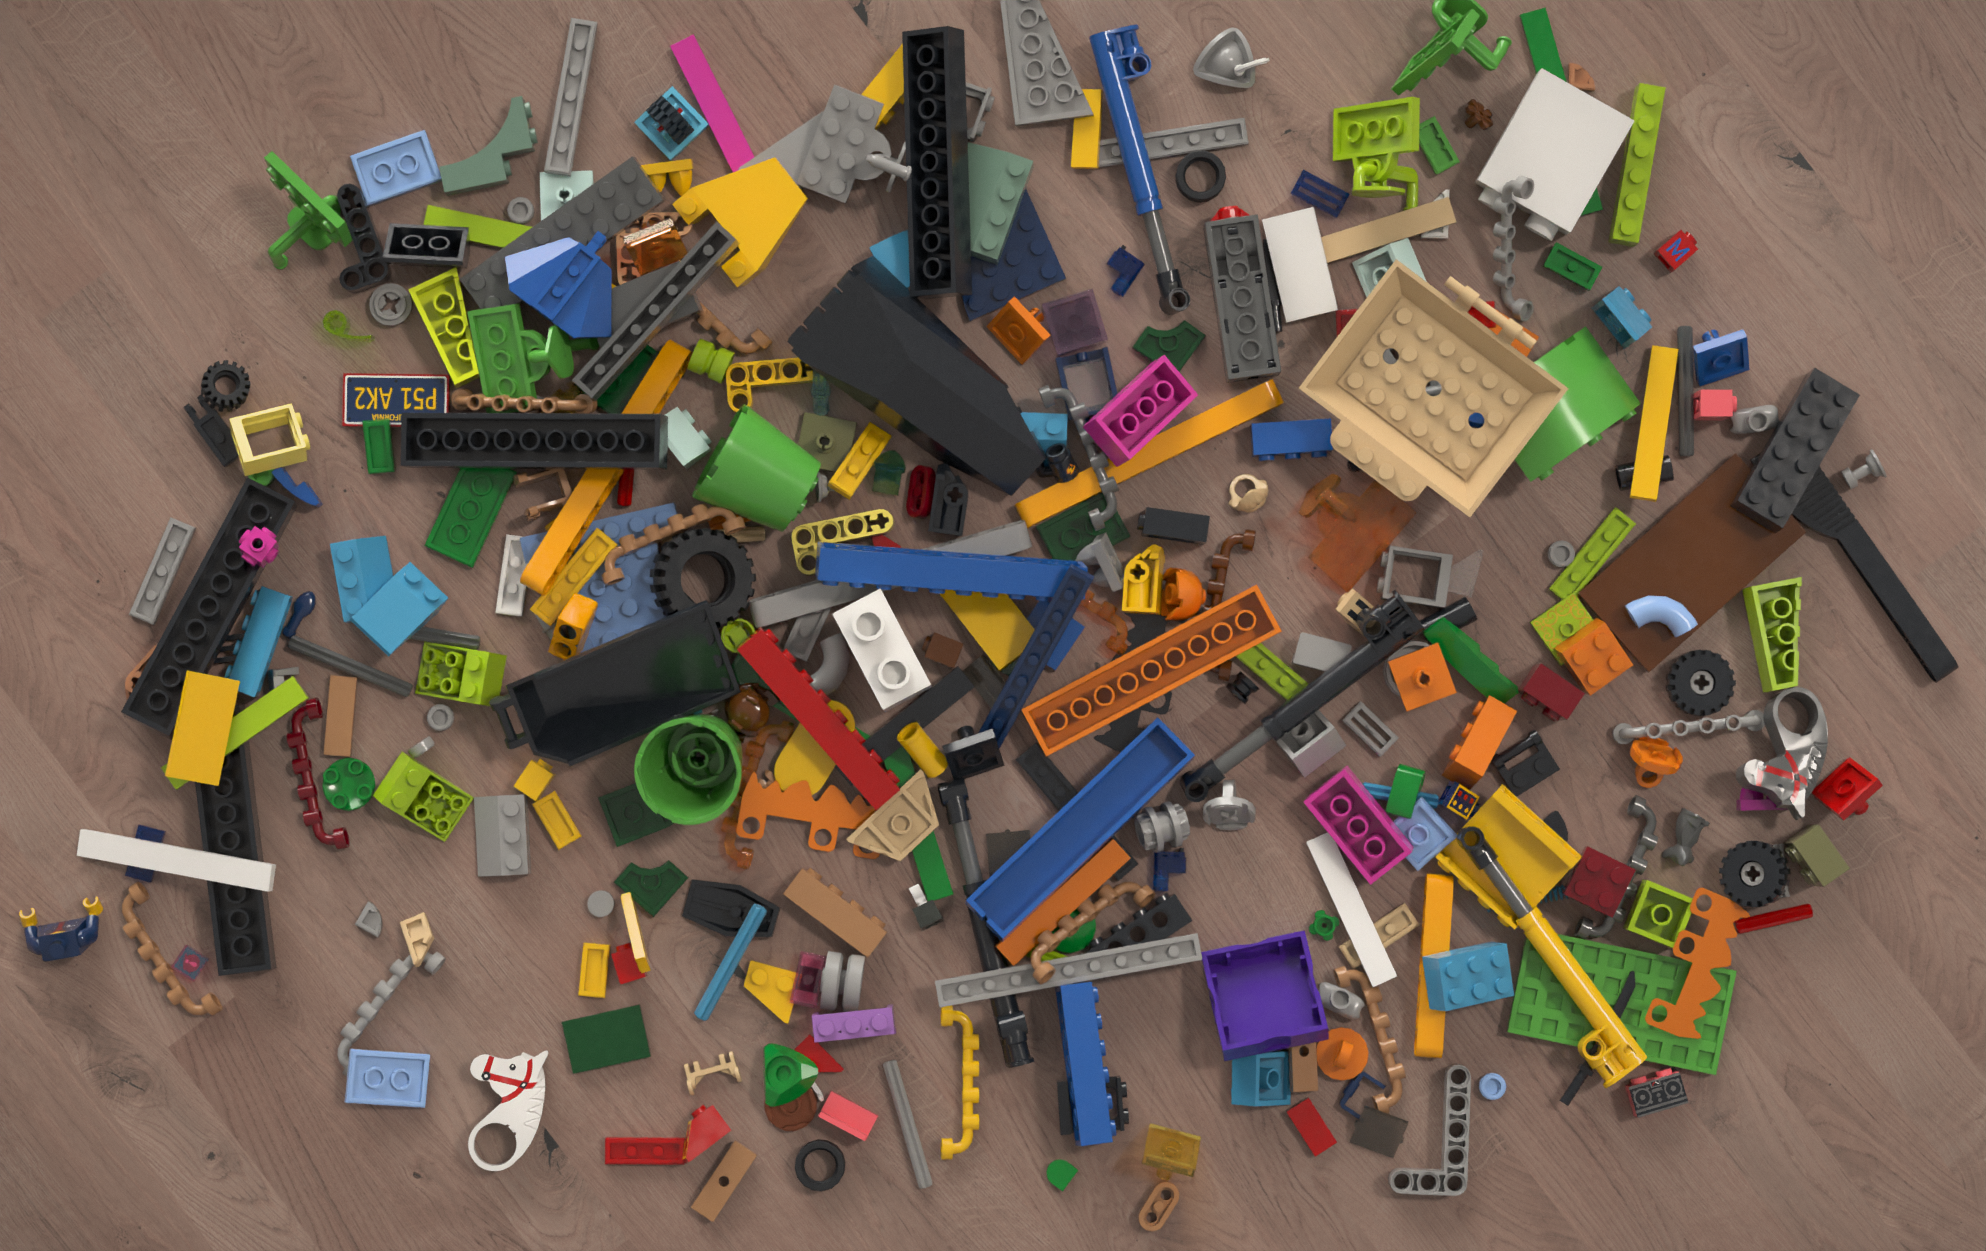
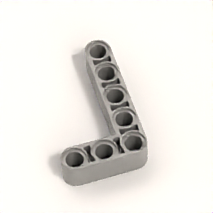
M1458 1063L1451 1064L1447 1067L1444 1074L1441 1169L1395 1168L1388 1175V1184L1395 1192L1400 1194L1457 1196L1466 1190L1468 1181L1471 1074L1465 1066ZM1456 1069H1462L1464 1072V1079L1460 1083H1453L1451 1080V1073ZM1454 1096H1461L1463 1098V1106L1458 1110H1454L1450 1106V1101ZM1455 1122L1461 1123L1463 1128L1461 1134L1451 1136L1449 1133L1451 1124ZM1453 1149H1459L1462 1154L1461 1159L1457 1163H1451L1448 1159L1449 1152ZM1398 1174H1405L1408 1178L1407 1184L1404 1187L1399 1188L1394 1185V1179ZM1432 1175L1434 1177L1432 1187L1422 1188V1177ZM1452 1176H1459L1461 1180L1460 1186L1454 1190L1449 1189L1447 1186L1448 1179Z

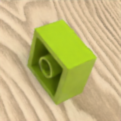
M1642 879L1623 929L1673 949L1678 934L1685 930L1691 916L1690 905L1693 898L1649 880Z

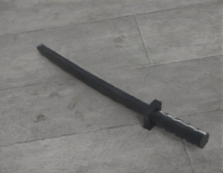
M1634 971L1629 972L1622 991L1613 1007L1619 1019L1635 988ZM1596 1042L1592 1047L1591 1051L1589 1052V1055H1593L1597 1052L1598 1046ZM1586 1060L1583 1064H1579L1577 1068L1580 1070L1559 1100L1569 1106L1588 1075L1592 1077L1594 1073Z

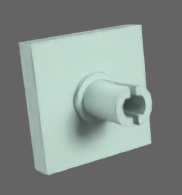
M572 171L571 177L540 172L541 221L593 185V171Z

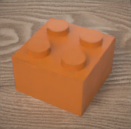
M1598 618L1554 648L1581 690L1590 696L1633 666V663L1607 624Z

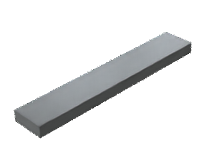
M571 18L544 168L545 173L571 177L597 32V22Z
M1245 118L1143 133L1150 160L1190 154L1194 151H1210L1249 144ZM1117 138L1100 140L1099 168L1122 165L1123 160Z

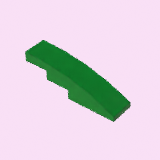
M1443 616L1424 631L1425 637L1432 644L1438 642L1443 657L1485 697L1490 695L1505 704L1519 693L1518 686L1499 672V665L1480 651V645Z

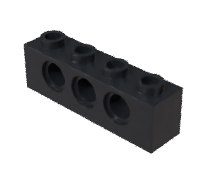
M1166 892L1154 900L1156 905L1148 911L1146 907H1143L1132 915L1134 920L1125 925L1122 921L1110 929L1112 934L1104 940L1099 936L1087 944L1090 949L1086 953L1106 950L1113 941H1119L1122 946L1166 939L1192 922V919L1175 894L1169 896ZM1157 912H1164L1167 916V922L1162 927H1157L1152 922V917ZM1140 926L1144 929L1145 936L1141 941H1133L1131 939L1130 931L1132 928Z

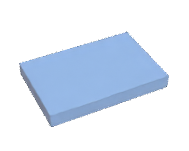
M425 130L350 156L368 207L442 181L440 170Z
M350 1049L345 1102L425 1108L430 1054Z

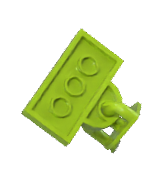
M1407 97L1334 108L1333 161L1345 162L1353 160L1355 171L1353 175L1352 196L1382 198L1404 195L1405 189L1387 186V181L1407 184L1406 207L1403 211L1418 207L1419 178L1417 172L1413 168L1398 166L1397 163L1399 154L1419 151L1420 98ZM1365 181L1371 182V186H1365Z

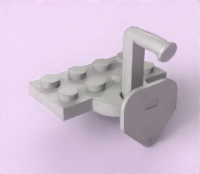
M834 85L796 184L847 203L855 179H874L882 173L888 172L892 174L886 189L889 193L892 191L897 177L907 181L912 167L903 166L906 157V143H904L898 159L891 156L892 152L889 141L884 134L875 129L884 104ZM874 151H880V152H882V153L872 154V152H874Z

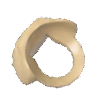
M1250 474L1237 476L1229 487L1231 500L1228 504L1238 511H1245L1247 513L1256 511L1266 502L1269 492L1266 480H1258ZM1242 480H1250L1255 484L1256 489L1248 491L1243 498L1239 497L1235 493L1237 483Z

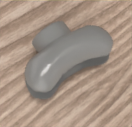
M1773 405L1739 409L1733 412V416L1730 417L1733 421V427L1730 431L1735 434L1774 429L1779 424L1778 409Z
M1328 982L1319 984L1318 991L1324 1008L1349 1020L1359 1019L1360 1011L1365 1006L1364 1001L1360 997Z

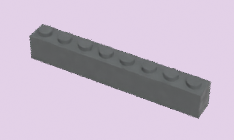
M716 222L572 381L592 399L597 401L740 243Z

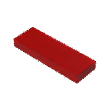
M605 1137V1164L685 1165L683 1161L685 1137Z

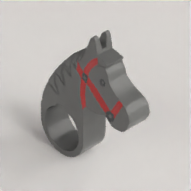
M1790 687L1774 695L1767 702L1763 714L1764 724L1777 757L1765 763L1757 759L1744 763L1737 768L1736 780L1744 789L1767 795L1776 804V808L1788 809L1793 818L1799 820L1805 815V800L1815 788L1825 761L1828 728L1826 716L1819 699L1805 688ZM1784 697L1798 700L1807 710L1809 722L1802 736L1787 730L1780 722L1778 706Z

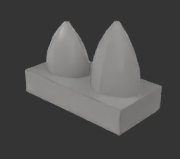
M1100 534L1096 536L1092 543L1085 546L1079 552L1076 561H1082L1085 565L1100 564V568L1093 575L1095 577L1092 583L1101 587H1111L1114 592L1122 589L1124 586V569L1107 534Z

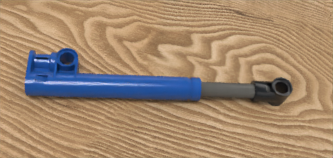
M1136 24L1100 32L1090 36L1089 39L1133 201L1136 203V212L1138 216H1143L1158 274L1155 276L1161 294L1159 306L1165 314L1174 315L1187 309L1191 300L1189 293L1183 288L1179 270L1174 268L1159 213L1163 206L1161 199L1158 197L1157 184L1129 85L1130 81L1137 80L1146 75L1152 66L1149 56L1144 53L1143 47L1139 45L1136 34L1139 26ZM1133 61L1138 64L1139 72L1133 68ZM1172 296H1175L1177 298L1178 307H1175L1172 304Z

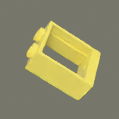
M292 403L229 419L230 432L245 476L307 461L306 450H310L307 434L302 435L300 428H303L302 419L299 412H294ZM288 424L295 444L294 447L253 457L247 440V434Z

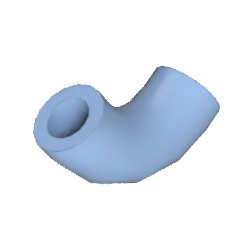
M1648 595L1625 605L1628 614L1638 628L1650 622H1660L1672 631L1674 637H1678L1698 625L1693 615L1683 604L1666 596Z

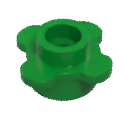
M1318 910L1315 913L1313 924L1309 925V932L1313 935L1318 934L1324 940L1329 941L1333 938L1335 927L1340 923L1339 919L1336 916L1326 915L1323 910ZM1322 923H1326L1327 926L1323 928Z

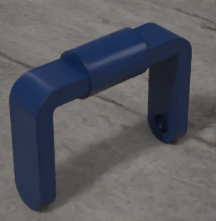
M1364 1071L1358 1074L1354 1080L1351 1079L1343 1090L1344 1095L1339 1102V1105L1362 1122L1365 1118L1345 1104L1359 1087V1082L1363 1076L1382 1089L1386 1087Z

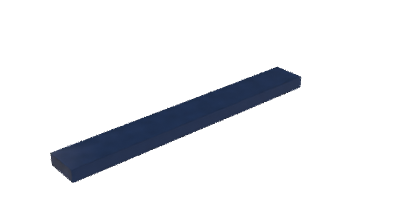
M1073 564L1067 570L978 732L981 733L993 729L999 749L1095 577Z

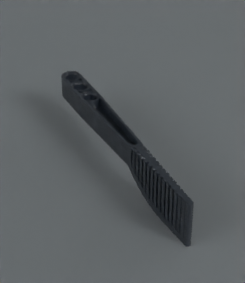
M1759 453L1758 455H1756L1755 457H1753L1752 459H1750V461H1751V463H1752L1753 465L1755 464L1756 460L1758 459L1760 453ZM1819 466L1791 515L1810 530L1838 542L1926 673L1935 683L1939 682L1959 668L1956 660Z

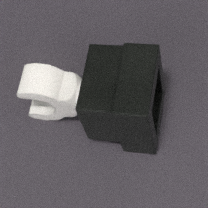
M919 884L909 888L918 906L912 910L922 931L944 921L933 899L927 902Z

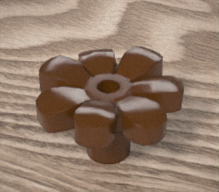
M1471 99L1467 103L1468 106L1465 110L1470 117L1465 120V124L1468 128L1472 129L1476 124H1479L1482 130H1486L1494 125L1493 120L1490 119L1493 115L1489 109L1484 110V106L1475 99Z

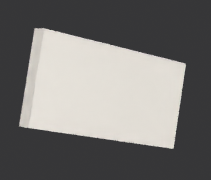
M1314 207L1263 219L1262 222L1286 323L1337 311L1338 306Z

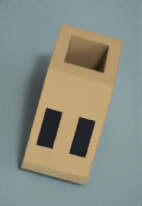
M1351 589L1349 593L1341 596L1336 610L1348 625L1364 636L1356 623V618L1361 610L1373 608L1374 606L1354 589ZM1376 620L1368 622L1366 628L1372 627Z

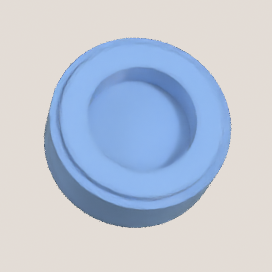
M1487 1073L1479 1081V1091L1487 1099H1499L1506 1091L1505 1080L1496 1073Z

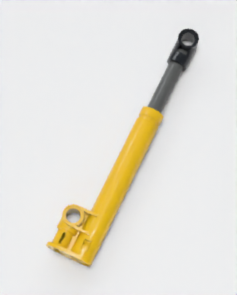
M1477 827L1462 828L1457 835L1459 846L1465 850L1479 870L1483 869L1517 915L1518 919L1515 921L1521 930L1523 929L1525 936L1594 1028L1581 1038L1578 1043V1052L1585 1058L1590 1067L1596 1069L1603 1078L1604 1083L1602 1085L1604 1088L1610 1087L1647 1059V1055L1547 919L1543 918L1537 906L1531 907L1497 861L1498 855L1485 839L1483 832ZM1469 831H1473L1477 836V841L1472 846H1468L1464 841L1465 834ZM1590 1041H1595L1598 1046L1597 1052L1593 1055H1589L1586 1052V1045Z

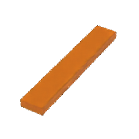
M1111 838L1003 942L999 941L995 947L1015 966L1039 943L1037 939L1044 931H1053L1064 916L1070 915L1131 858Z

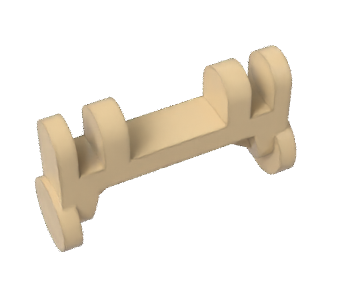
M733 1051L729 1052L731 1062L727 1063L725 1055L720 1054L719 1060L721 1065L701 1070L699 1061H694L695 1072L693 1073L690 1072L688 1063L684 1064L690 1095H695L694 1089H696V1085L705 1075L721 1071L737 1078L738 1082H742L741 1073L736 1064Z

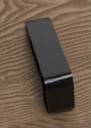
M344 184L339 188L337 198L361 263L345 268L340 273L339 280L342 287L350 293H360L386 283L391 277L390 265L383 262L384 248L362 191L354 184ZM350 191L356 195L353 197L354 203L358 207L356 209H353L352 204L345 200L348 198V192ZM360 215L365 216L366 224L361 228H355L354 219ZM367 240H374V250L370 253H365L362 248L363 244ZM379 264L383 265V275L377 278L373 277V267ZM358 274L359 283L353 287L348 286L347 278L349 275Z

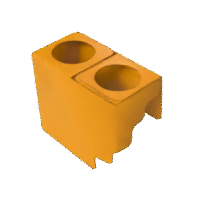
M577 593L572 595L557 619L548 650L549 653L563 660L581 653L597 611L598 603ZM561 625H569L574 628L576 637L574 639L564 638L560 634Z

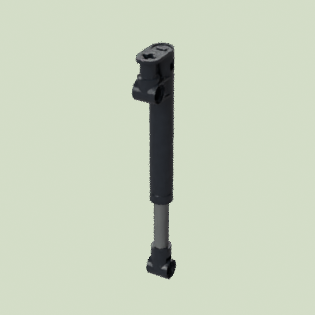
M1393 590V596L1383 604L1363 609L1358 613L1356 623L1367 638L1366 642L1273 710L1272 714H1268L1261 719L1262 725L1216 760L1210 759L1197 770L1184 773L1180 779V785L1187 799L1191 802L1204 800L1208 795V791L1226 778L1224 774L1274 738L1275 741H1278L1286 732H1290L1424 632L1426 629L1399 593ZM1376 620L1372 627L1366 628L1368 622ZM1199 783L1197 788L1189 789L1192 784Z
M964 778L939 783L937 787L943 807L946 806L948 824L953 826L966 880V885L962 887L964 895L968 899L986 880H983L969 824V820L972 818L966 802L969 801ZM967 906L983 972L1009 967L1007 959L995 947L1001 940L986 926L988 919L985 918L981 921ZM1016 994L989 998L1006 1067L1012 1068L1034 1062V1057H1031L1027 1045L1028 1028L1023 1011L1019 1010Z

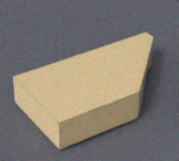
M424 912L400 922L413 964L416 968L421 965L434 940L427 915Z

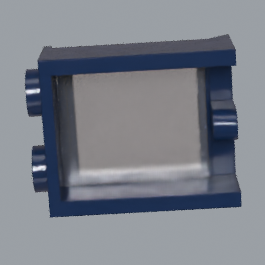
M1108 347L1055 358L1061 388L1072 392L1078 404L1084 402L1089 416L1097 414L1117 395ZM1064 400L1068 421L1073 420L1068 405ZM1090 417L1085 418V422L1090 420Z

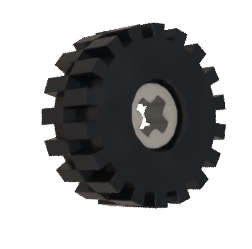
M1694 650L1679 656L1669 667L1670 672L1666 675V680H1668L1666 691H1669V699L1676 704V708L1683 710L1684 713L1689 715L1706 716L1721 711V708L1728 705L1730 697H1733V686H1736V680H1733L1734 671L1728 666L1730 663L1721 658L1722 655L1713 653L1711 650ZM1700 675L1704 676L1705 681H1708V685L1703 686L1702 691L1699 690L1698 685H1694V681L1699 679Z
M1751 840L1744 843L1740 842L1736 844L1735 848H1730L1727 851V857H1723L1721 861L1724 863L1723 868H1719V874H1722V879L1719 880L1720 884L1726 888L1723 891L1726 895L1732 897V901L1740 903L1745 907H1765L1770 903H1775L1779 900V896L1784 895L1786 892L1784 888L1789 886L1790 880H1787V877L1791 873L1790 868L1786 866L1788 860L1781 855L1783 852L1780 849L1774 848V845L1770 843ZM1753 866H1755L1756 871H1760V877H1756L1755 882L1747 874L1748 871H1752Z

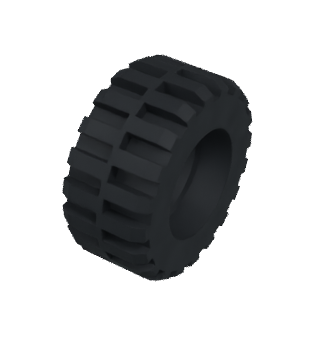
M709 528L687 530L684 533L673 536L670 542H665L661 546V553L656 554L654 557L655 568L650 569V577H653V585H650L651 593L656 594L657 599L654 601L657 607H662L664 610L662 614L667 617L697 604L685 595L681 585V573L685 563L691 557L706 554L714 557L719 562L724 573L723 590L714 602L709 603L717 628L727 626V622L730 620H737L740 617L739 613L746 611L750 605L747 602L748 598L753 597L755 589L751 588L752 582L756 581V574L751 572V567L754 566L752 558H747L746 553L748 551L744 545H738V539L732 535H725L724 531L711 530Z

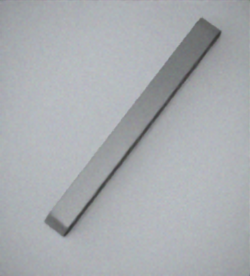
M1020 520L923 548L922 550L1005 556L1032 547L1025 520ZM815 580L751 599L748 603L750 604L749 609L754 626L758 628L859 599L878 589L874 584H865V588L850 587L847 582H838V586L823 585L821 580Z

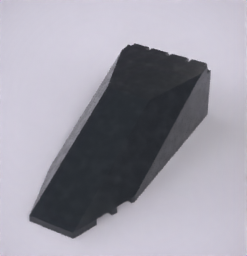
M874 256L853 265L851 270H848L837 282V286L843 292L833 287L820 302V305L826 311L816 306L803 321L807 329L800 325L788 338L787 342L793 347L791 351L809 367L937 460L948 463L949 466L1010 496L1014 495L1047 459V456L1034 432H1030L1022 418V410L1019 406L1016 407L1007 390L1009 388L1007 383L918 298L910 297V290Z

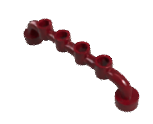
M318 697L307 699L306 705L300 707L293 714L291 720L292 733H287L288 746L290 749L296 748L298 757L292 760L293 771L295 775L301 774L303 784L297 787L298 795L301 801L307 800L309 809L303 811V820L306 827L312 826L315 837L321 843L335 845L338 850L349 848V835L345 827L333 829V835L327 834L323 829V815L318 805L317 787L313 781L312 762L308 756L307 738L302 728L304 717L309 716L310 720L323 717V711Z

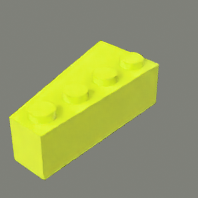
M457 267L409 289L410 296L455 388L457 389L480 378Z

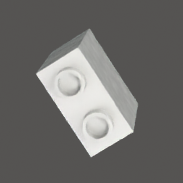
M1541 68L1475 181V184L1484 188L1478 200L1493 209L1495 200L1501 197L1502 189L1507 182L1516 180L1519 176L1531 178L1534 181V191L1528 199L1516 197L1512 192V200L1516 203V207L1530 214L1524 226L1549 241L1553 240L1557 231L1565 235L1569 234L1634 120Z
M881 589L833 613L839 628L885 712L932 687Z

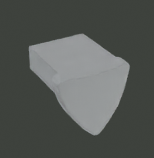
M299 667L269 669L267 671L269 692L284 682V676L299 675Z

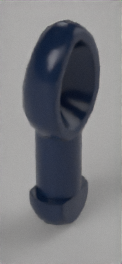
M304 592L296 599L294 614L287 626L283 628V635L286 638L296 635V630L302 619L310 615L314 610L316 598L313 592Z

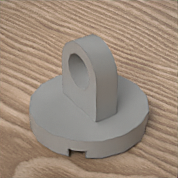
M1235 779L1223 780V797L1209 800L1203 806L1204 821L1208 825L1210 823L1216 824V828L1221 830L1243 829L1247 827V823L1251 822L1252 824L1256 817V808L1253 803L1237 797Z

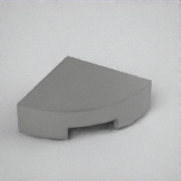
M368 901L355 925L376 937H379L382 931V917L378 908Z

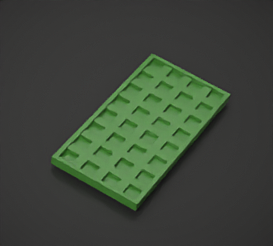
M1558 934L1612 1009L1622 991L1629 972H1635V988L1620 1020L1647 1055L1645 1061L1716 1075L1737 971L1721 967L1710 970L1711 975L1718 982L1721 990L1712 999L1700 1003L1706 1015L1695 1019L1693 1023L1695 1030L1700 1033L1701 1038L1678 1037L1647 1024L1645 1017L1652 1000L1655 998L1676 1005L1691 968V962ZM1525 937L1506 1032L1578 1047L1581 1038L1594 1028L1528 938ZM1658 1005L1652 1011V1018L1656 1022L1664 1021L1667 1017V1010L1664 1006ZM1595 1041L1588 1042L1586 1049H1592Z

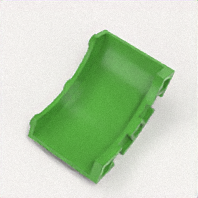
M1586 326L1534 362L1569 389L1515 458V461L1530 482L1537 477L1542 481L1554 473L1553 466L1587 443L1589 447L1603 438L1600 434L1619 419H1622L1623 422L1627 421L1637 413L1634 409L1641 404Z

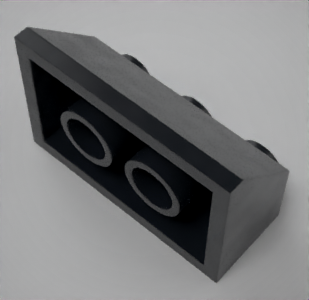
M389 224L383 253V262L386 264L467 269L470 257L469 227Z

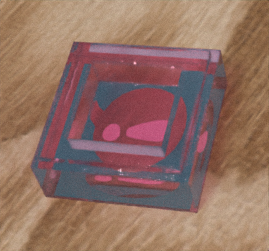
M187 944L171 967L194 982L209 961V958Z

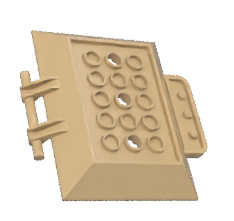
M1396 259L1299 389L1341 420L1331 434L1330 440L1333 448L1404 501L1415 500L1425 487L1429 486L1467 516L1471 517L1569 388L1511 346V343L1516 338L1531 349L1537 340L1523 331V327L1512 318L1507 319L1479 298L1480 294L1468 285L1465 287L1450 276L1444 285L1458 295L1457 300L1453 302ZM1472 306L1502 328L1498 335L1467 313ZM1393 348L1398 352L1399 358L1396 363L1387 364L1384 361L1383 354L1387 349ZM1435 380L1441 384L1442 390L1439 395L1430 396L1427 394L1426 385L1428 382ZM1480 413L1483 415L1484 424L1481 428L1475 429L1469 425L1468 420L1471 414Z

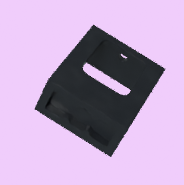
M1110 1076L1109 1083H1105L1106 1088L1111 1087L1115 1089L1117 1116L1110 1120L1115 1121L1116 1130L1125 1131L1124 1124H1129L1128 1108H1123L1122 1098H1127L1126 1082H1121L1120 1076ZM1057 1080L1060 1134L1071 1135L1074 1131L1068 1081Z

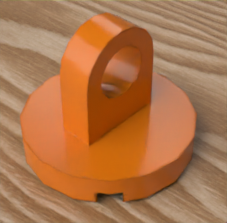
M1640 737L1639 740L1635 739L1630 748V756L1637 763L1635 776L1638 784L1645 788H1652L1661 782L1664 775L1676 773L1683 762V756L1679 749L1674 747L1673 750L1668 746L1669 743L1661 738L1649 739L1647 737ZM1646 771L1655 773L1649 778L1642 776Z
M1338 1027L1329 1030V1039L1319 1041L1316 1044L1318 1066L1324 1074L1332 1079L1344 1081L1356 1077L1363 1071L1368 1061L1369 1052L1365 1040L1351 1028Z

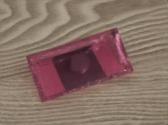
M801 951L789 1003L814 1009L818 1008L821 995L822 971L826 965L827 956Z

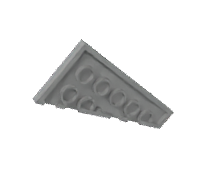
M1000 0L1015 125L1022 126L1094 116L1040 1Z

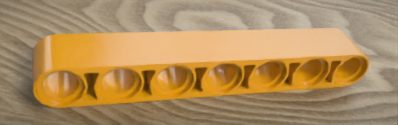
M1426 874L1414 1041L1415 1057L1442 1058L1446 1011L1429 1008L1422 956L1445 952L1450 949L1453 875Z

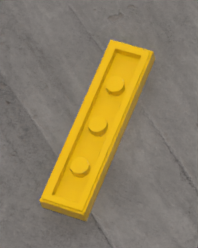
M596 528L563 568L550 591L545 596L541 595L530 610L546 624L552 626L574 593L578 594L605 562L608 553L617 547L618 544L601 529Z

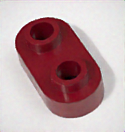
M916 466L910 476L906 509L907 513L914 518H926L932 509L936 474L933 468L929 466Z

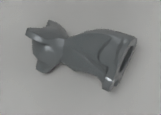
M1682 808L1675 828L1677 844L1665 849L1662 857L1665 859L1671 858L1673 862L1681 866H1685L1688 863L1691 864L1694 861L1691 848L1698 842L1701 830L1709 826L1710 823L1699 815Z

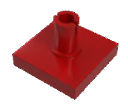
M1849 757L1814 788L1811 794L1844 821L1852 813H1855V815L1865 813L1869 807L1866 800L1883 785L1877 777Z

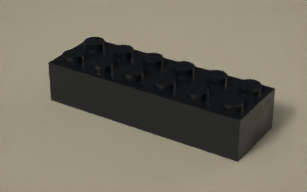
M1817 368L1807 373L1730 507L1773 533L1783 529L1860 394Z

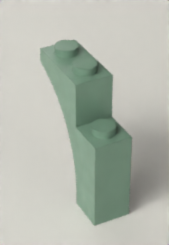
M522 96L511 98L509 113L503 127L484 149L465 160L439 167L444 193L447 196L509 183L508 176L512 175L510 161L505 160L504 157L534 152V144L538 143L535 128H530L528 119L533 117L530 102L525 103Z

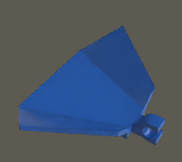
M597 231L587 246L568 237L505 257L509 291L574 339L611 338L612 269L596 255L607 241L606 236Z

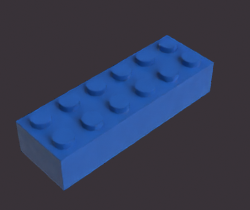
M1092 982L1055 987L1075 1146L1113 1142L1112 1136H1116L1115 1121L1110 1120L1109 1110L1113 1109L1111 1093H1106L1105 1083H1109V1072L1107 1067H1103L1102 1056H1106L1104 1040L1099 1039L1098 1030L1102 1029L1101 1014H1096L1095 1003H1099L1098 989L1092 986Z

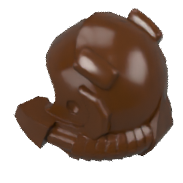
M758 683L739 685L741 693L725 699V714L728 718V723L735 730L747 735L757 736L759 730L765 726L769 719V706H774L780 700L770 688L767 690Z

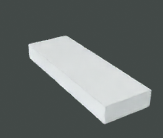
M506 534L496 613L523 617L527 586L520 583V578L528 563L525 564L520 538L522 536Z

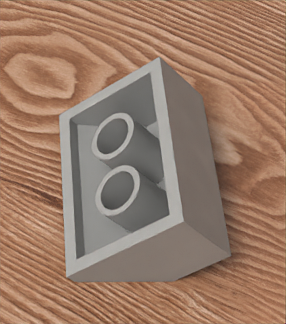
M522 794L474 797L478 877L531 874L528 796Z

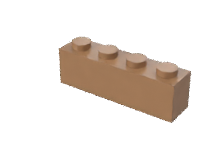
M811 867L808 870L802 868L783 895L868 958L888 932L884 929L886 924L875 915L870 919L862 913L865 908L852 899L849 903L841 896L844 892L831 883L828 887L820 880L823 876Z

